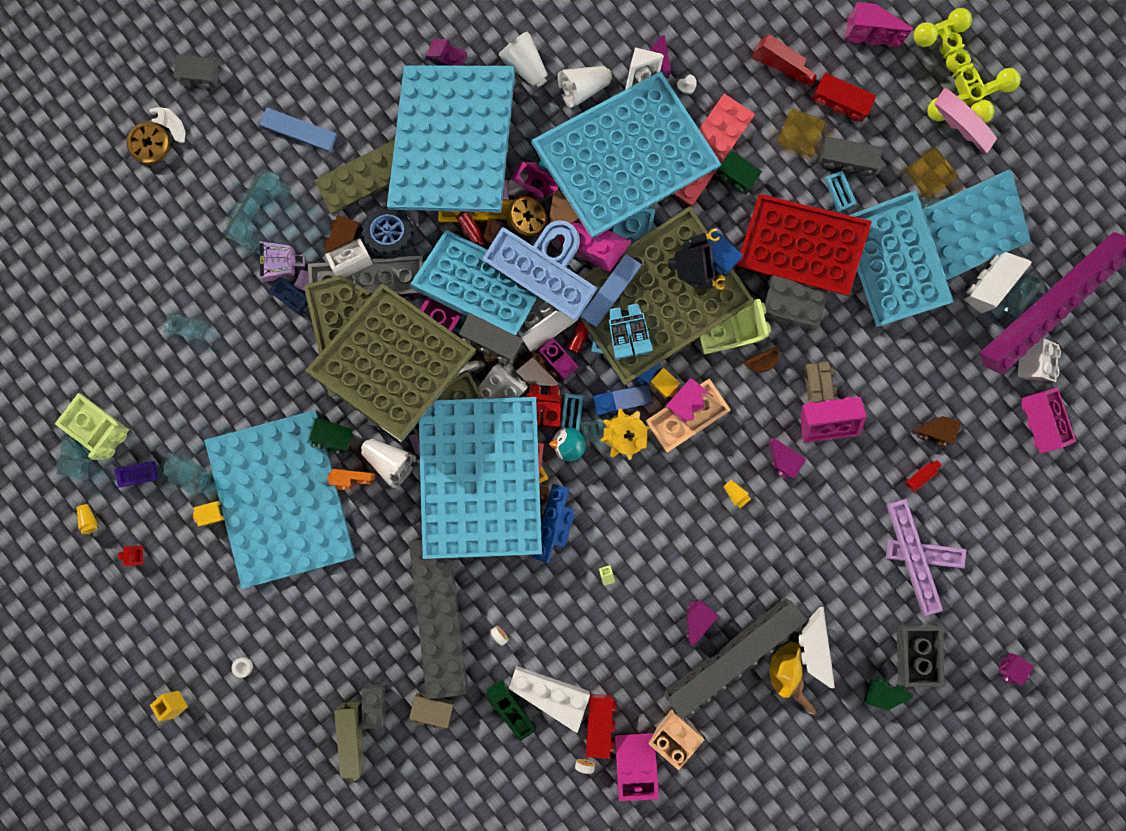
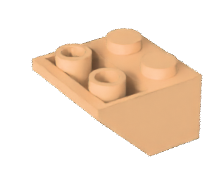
M672 709L659 724L648 744L675 768L680 770L701 745L704 738Z

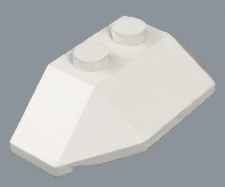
M819 607L804 624L802 634L799 635L800 647H804L805 651L801 652L803 665L807 664L808 673L828 687L835 688L824 607Z

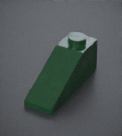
M503 679L486 689L491 704L520 741L537 731Z

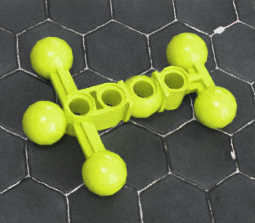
M965 8L953 10L947 20L934 25L925 22L918 25L913 34L915 43L921 47H929L935 43L937 36L940 35L942 42L939 45V51L944 55L943 58L946 59L948 70L954 73L952 77H955L954 82L960 94L957 97L967 106H971V109L984 123L989 122L995 112L994 105L990 101L982 99L999 90L1005 93L1016 90L1021 82L1020 73L1016 69L1006 68L999 72L996 80L983 84L978 71L973 67V63L970 64V54L963 49L965 45L962 44V37L958 34L969 29L972 23V14ZM971 92L975 93L977 98L972 96ZM935 98L928 105V116L936 122L944 121L945 118L934 105L937 100Z

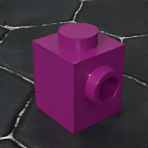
M1009 653L1007 658L1001 661L998 672L1004 676L1002 679L1013 686L1016 683L1022 686L1029 680L1034 666L1020 656Z

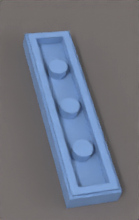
M267 107L260 122L261 127L331 152L338 136L334 132Z
M626 254L584 310L581 318L597 328L642 265Z

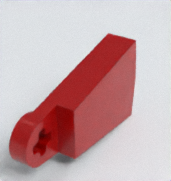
M767 34L759 41L751 58L796 78L802 84L811 86L817 78L814 72L804 66L807 60L805 57L770 34Z

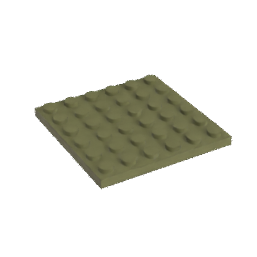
M381 284L305 371L313 379L402 442L476 353V349L390 288Z

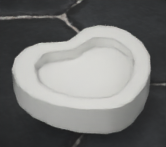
M688 75L685 79H680L677 82V89L683 94L690 95L696 88V78L693 75Z

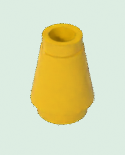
M730 480L723 486L734 506L737 505L739 509L751 500L748 496L749 493L733 480Z
M89 505L78 506L76 508L78 530L82 534H90L97 531L98 522Z

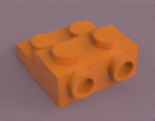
M332 469L331 473L328 474L327 483L336 485L335 489L351 490V487H357V484L371 485V481H377V474Z

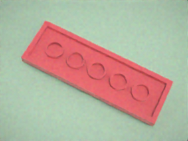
M723 94L699 129L721 164L755 116L753 112L726 94ZM717 169L672 195L692 207Z

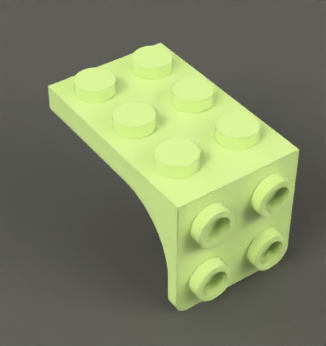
M756 299L752 304L699 337L703 355L762 342L769 337L771 328L769 322L765 321L764 314H766V308L764 303H761L760 299Z
M80 393L76 395L55 423V425L91 452L88 457L93 460L110 459L115 453V448L126 439L127 432L129 431L127 427Z

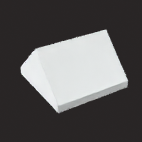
M635 48L626 89L660 72L664 56L660 53Z
M360 238L325 254L335 276L347 277L373 265Z

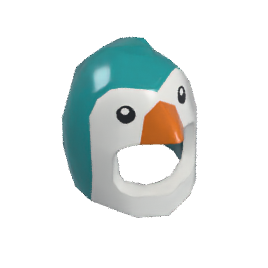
M571 427L559 429L555 433L553 441L549 443L555 449L559 458L567 462L581 458L586 450L585 437L579 430Z

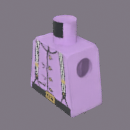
M260 242V278L262 280L271 281L279 277H291L295 275V266H305V256L295 255V250L291 246Z

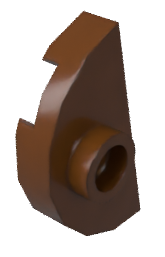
M778 345L743 362L747 369L755 373L770 371L776 366L780 351Z

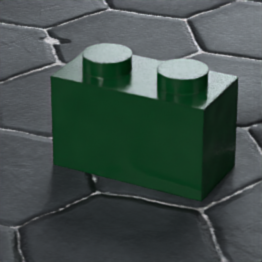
M731 150L716 174L721 181L733 185L737 192L747 195L763 171Z
M315 418L306 443H310L312 448L321 450L323 447L330 449L329 452L332 454L341 455V453L344 454L348 449L353 429Z

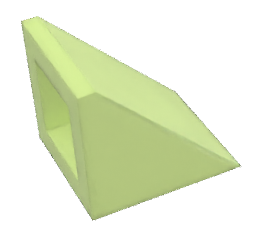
M610 565L599 568L604 586L615 583Z

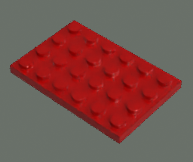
M759 194L740 252L743 257L736 266L737 268L793 280L849 297L872 221Z

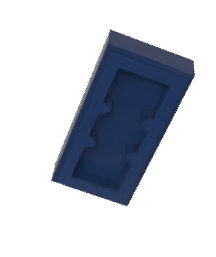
M281 277L277 279L268 291L299 315L308 305L306 295Z

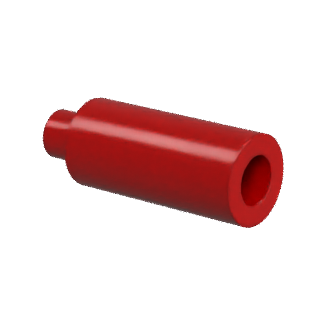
M462 211L457 214L455 218L471 242H476L477 245L482 246L485 243L482 239L483 233L469 212Z
M579 321L567 348L569 351L579 355L589 335V331L582 321Z
M938 460L933 463L928 462L905 482L910 490L916 492L939 473L938 469L942 464Z

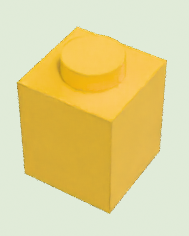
M665 368L649 383L665 399L668 396L672 398L680 390L677 388L680 382Z
M220 501L194 507L193 519L198 526H206L224 521Z
M179 691L163 693L150 705L159 722L175 719L188 707Z

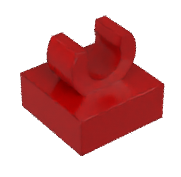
M123 546V552H118V560H123V566L143 565V546Z

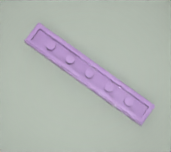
M907 499L886 504L922 615L925 617L943 611Z

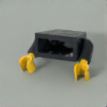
M716 228L711 229L709 234L703 233L690 237L681 245V250L675 252V258H670L668 261L669 269L677 270L678 278L685 280L687 284L695 289H707L716 286L717 289H723L725 287V284H717L719 280H725V277L719 275L715 278L711 242H708L710 239L712 241L719 240L720 236L717 238L711 237L713 231H718Z

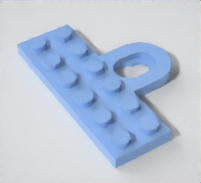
M554 221L547 225L534 246L502 227L482 260L575 321L578 320L598 289L566 268L580 245V236L577 229L566 221ZM557 235H563L565 242L562 253L556 258L549 257L547 254L548 244Z

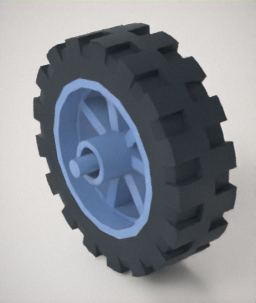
M388 207L387 209L379 208L378 211H372L370 216L365 218V224H362V237L370 253L373 252L376 257L381 256L383 259H388L389 257L397 258V255H403L406 253V249L409 250L411 242L414 240V232L411 220L408 219L405 213H401V210H389ZM400 227L402 232H396L395 230ZM376 229L381 231V233L374 234ZM383 237L382 242L376 240L377 238Z

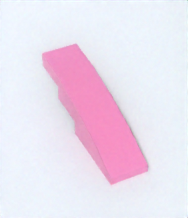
M944 88L934 103L936 108L950 127L958 129L966 141H973L981 153H988L997 137L970 107L950 90Z

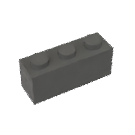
M826 136L822 142L818 164H822L826 168H842L845 172L858 171L865 176L874 175L879 169L883 147Z

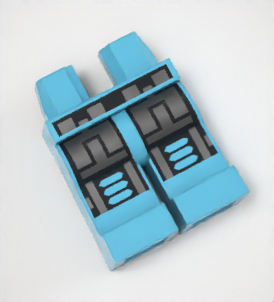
M638 304L629 305V316L622 317L620 307L610 309L609 327L615 360L633 356L629 337H631L634 356L652 353L653 351L644 313H641Z

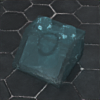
M1024 274L1015 283L1012 290L1003 298L1001 304L1005 312L1016 320L1048 291L1044 280Z
M168 453L166 456L163 474L169 477V482L185 486L184 490L193 495L204 492L213 476L210 470L181 454Z

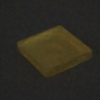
M790 108L776 144L812 157L826 121Z
M937 147L905 169V172L927 200L959 177Z

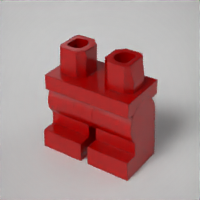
M530 385L529 393H526V397H536L537 427H540L541 415H544L543 427L560 429L561 396H559V386H548L547 395L540 394L541 385Z

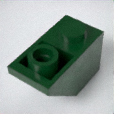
M877 678V681L870 679L864 702L888 711L912 699L913 694L908 692V688L896 684V687L889 685V681Z

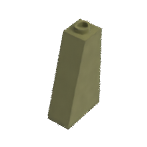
M362 702L341 703L334 710L340 779L346 778V781H356L364 773Z

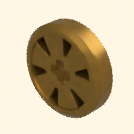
M143 122L133 127L127 136V149L130 155L138 162L146 165L157 164L168 155L170 138L167 132L158 124ZM151 141L152 145H145V142Z
M517 197L506 209L507 224L511 231L519 237L533 238L540 234L546 226L547 216L545 209L539 201L532 197ZM524 214H527V217H529L528 221L526 217H523Z

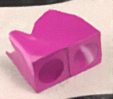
M520 162L511 177L512 181L538 198L553 194L558 189L555 180L549 174L538 170L536 163ZM523 169L528 173V178L525 182L519 176ZM534 179L542 181L543 188L541 191L531 186V182Z
M691 378L665 407L686 424L687 419L694 421L691 412L705 408L701 394L714 396Z

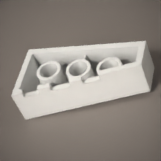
M518 666L515 668L509 686L510 690L574 732H578L590 697L588 690Z

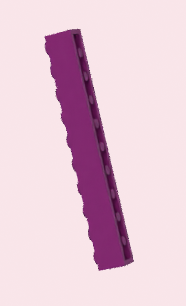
M1116 232L1110 234L980 352L983 366L1002 375L1018 359L1024 356L1029 349L1039 343L1048 332L1052 331L1062 319H1065L1074 308L1078 307L1085 298L1091 295L1096 288L1126 262V236Z

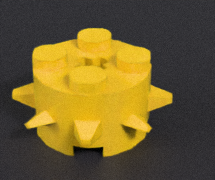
M620 408L617 415L603 421L606 428H604V437L600 441L611 447V457L622 453L631 460L632 454L639 452L643 448L646 449L647 430L650 427L645 426L643 421L639 419V411L630 416L625 414Z

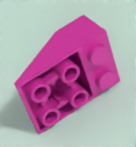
M857 2L847 18L845 40H851L853 43L869 42L871 45L887 44L890 47H898L903 44L913 28L877 4Z
M654 733L615 735L619 801L659 799L656 752L648 744Z

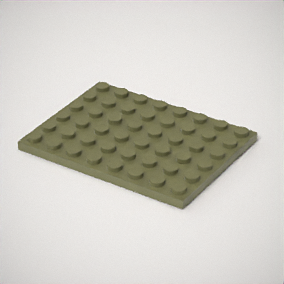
M691 207L683 210L630 244L610 272L596 266L581 276V278L598 288L587 304L588 306L626 254L642 265L611 309L620 307L622 317L629 316V305H639L641 313H644L653 349L652 353L634 356L631 337H629L633 356L615 360L609 327L610 310L597 328L581 318L580 315L581 321L624 386L754 302V299L733 269L724 276L725 280L717 282V284H725L723 289H717L716 286L707 289H695L687 284L685 280L678 278L677 270L669 269V259L675 258V252L681 250L683 243L690 237L703 233L709 234Z

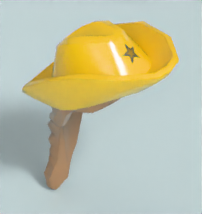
M789 642L781 646L772 656L769 668L771 684L777 694L783 698H788L792 695L799 704L803 705L809 714L815 715V708L802 693L804 687L802 674L804 669L802 667L799 643Z

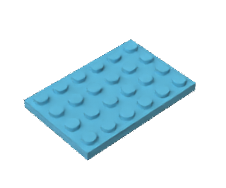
M1006 170L923 209L946 280L992 260L995 255L1000 256L1031 241L1011 170Z
M916 190L849 215L872 221L857 271L876 327L954 302Z
M445 230L411 282L410 288L463 315L474 314L517 336L539 296L482 260L487 249Z

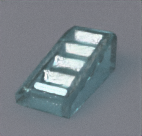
M168 313L163 332L203 341L208 323ZM175 319H177L175 330H173Z
M604 420L580 423L581 434L585 437V441L600 440L604 437ZM596 425L599 427L600 436H597Z

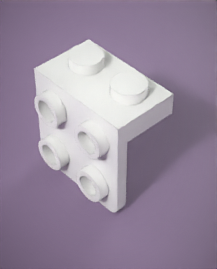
M499 362L492 368L478 389L484 399L519 398L528 390L530 385L516 372L510 363L505 365Z

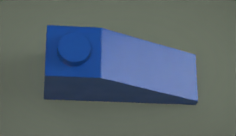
M649 385L593 396L597 416L618 412L620 408L627 410L653 404Z

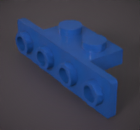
M552 484L541 523L542 554H532L533 559L549 563L554 545L565 547L575 509L565 507L570 490L568 487Z

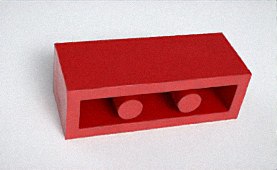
M824 73L811 99L818 105H826L832 108L836 113L848 115L854 121L863 122L868 116L876 95L828 73Z
M590 694L586 757L610 759V753H614V740H611V733H615V721H612V713H616L617 701H613V695Z

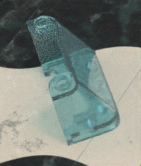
M270 171L255 174L222 228L223 235L233 243L254 253L258 247L253 241L255 233L247 227L265 197L273 201L277 196L288 197L291 188L281 177Z

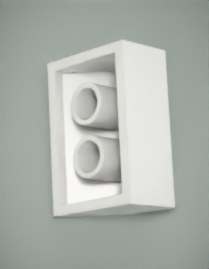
M1007 252L1000 256L995 255L989 262L991 266L987 270L984 269L977 277L979 281L967 289L966 293L968 295L964 300L981 314L996 308L1032 262Z
M538 297L517 335L523 339V343L531 352L532 350L539 349L576 321Z

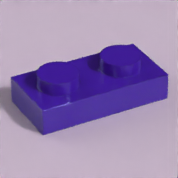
M155 461L115 469L118 488L159 480Z

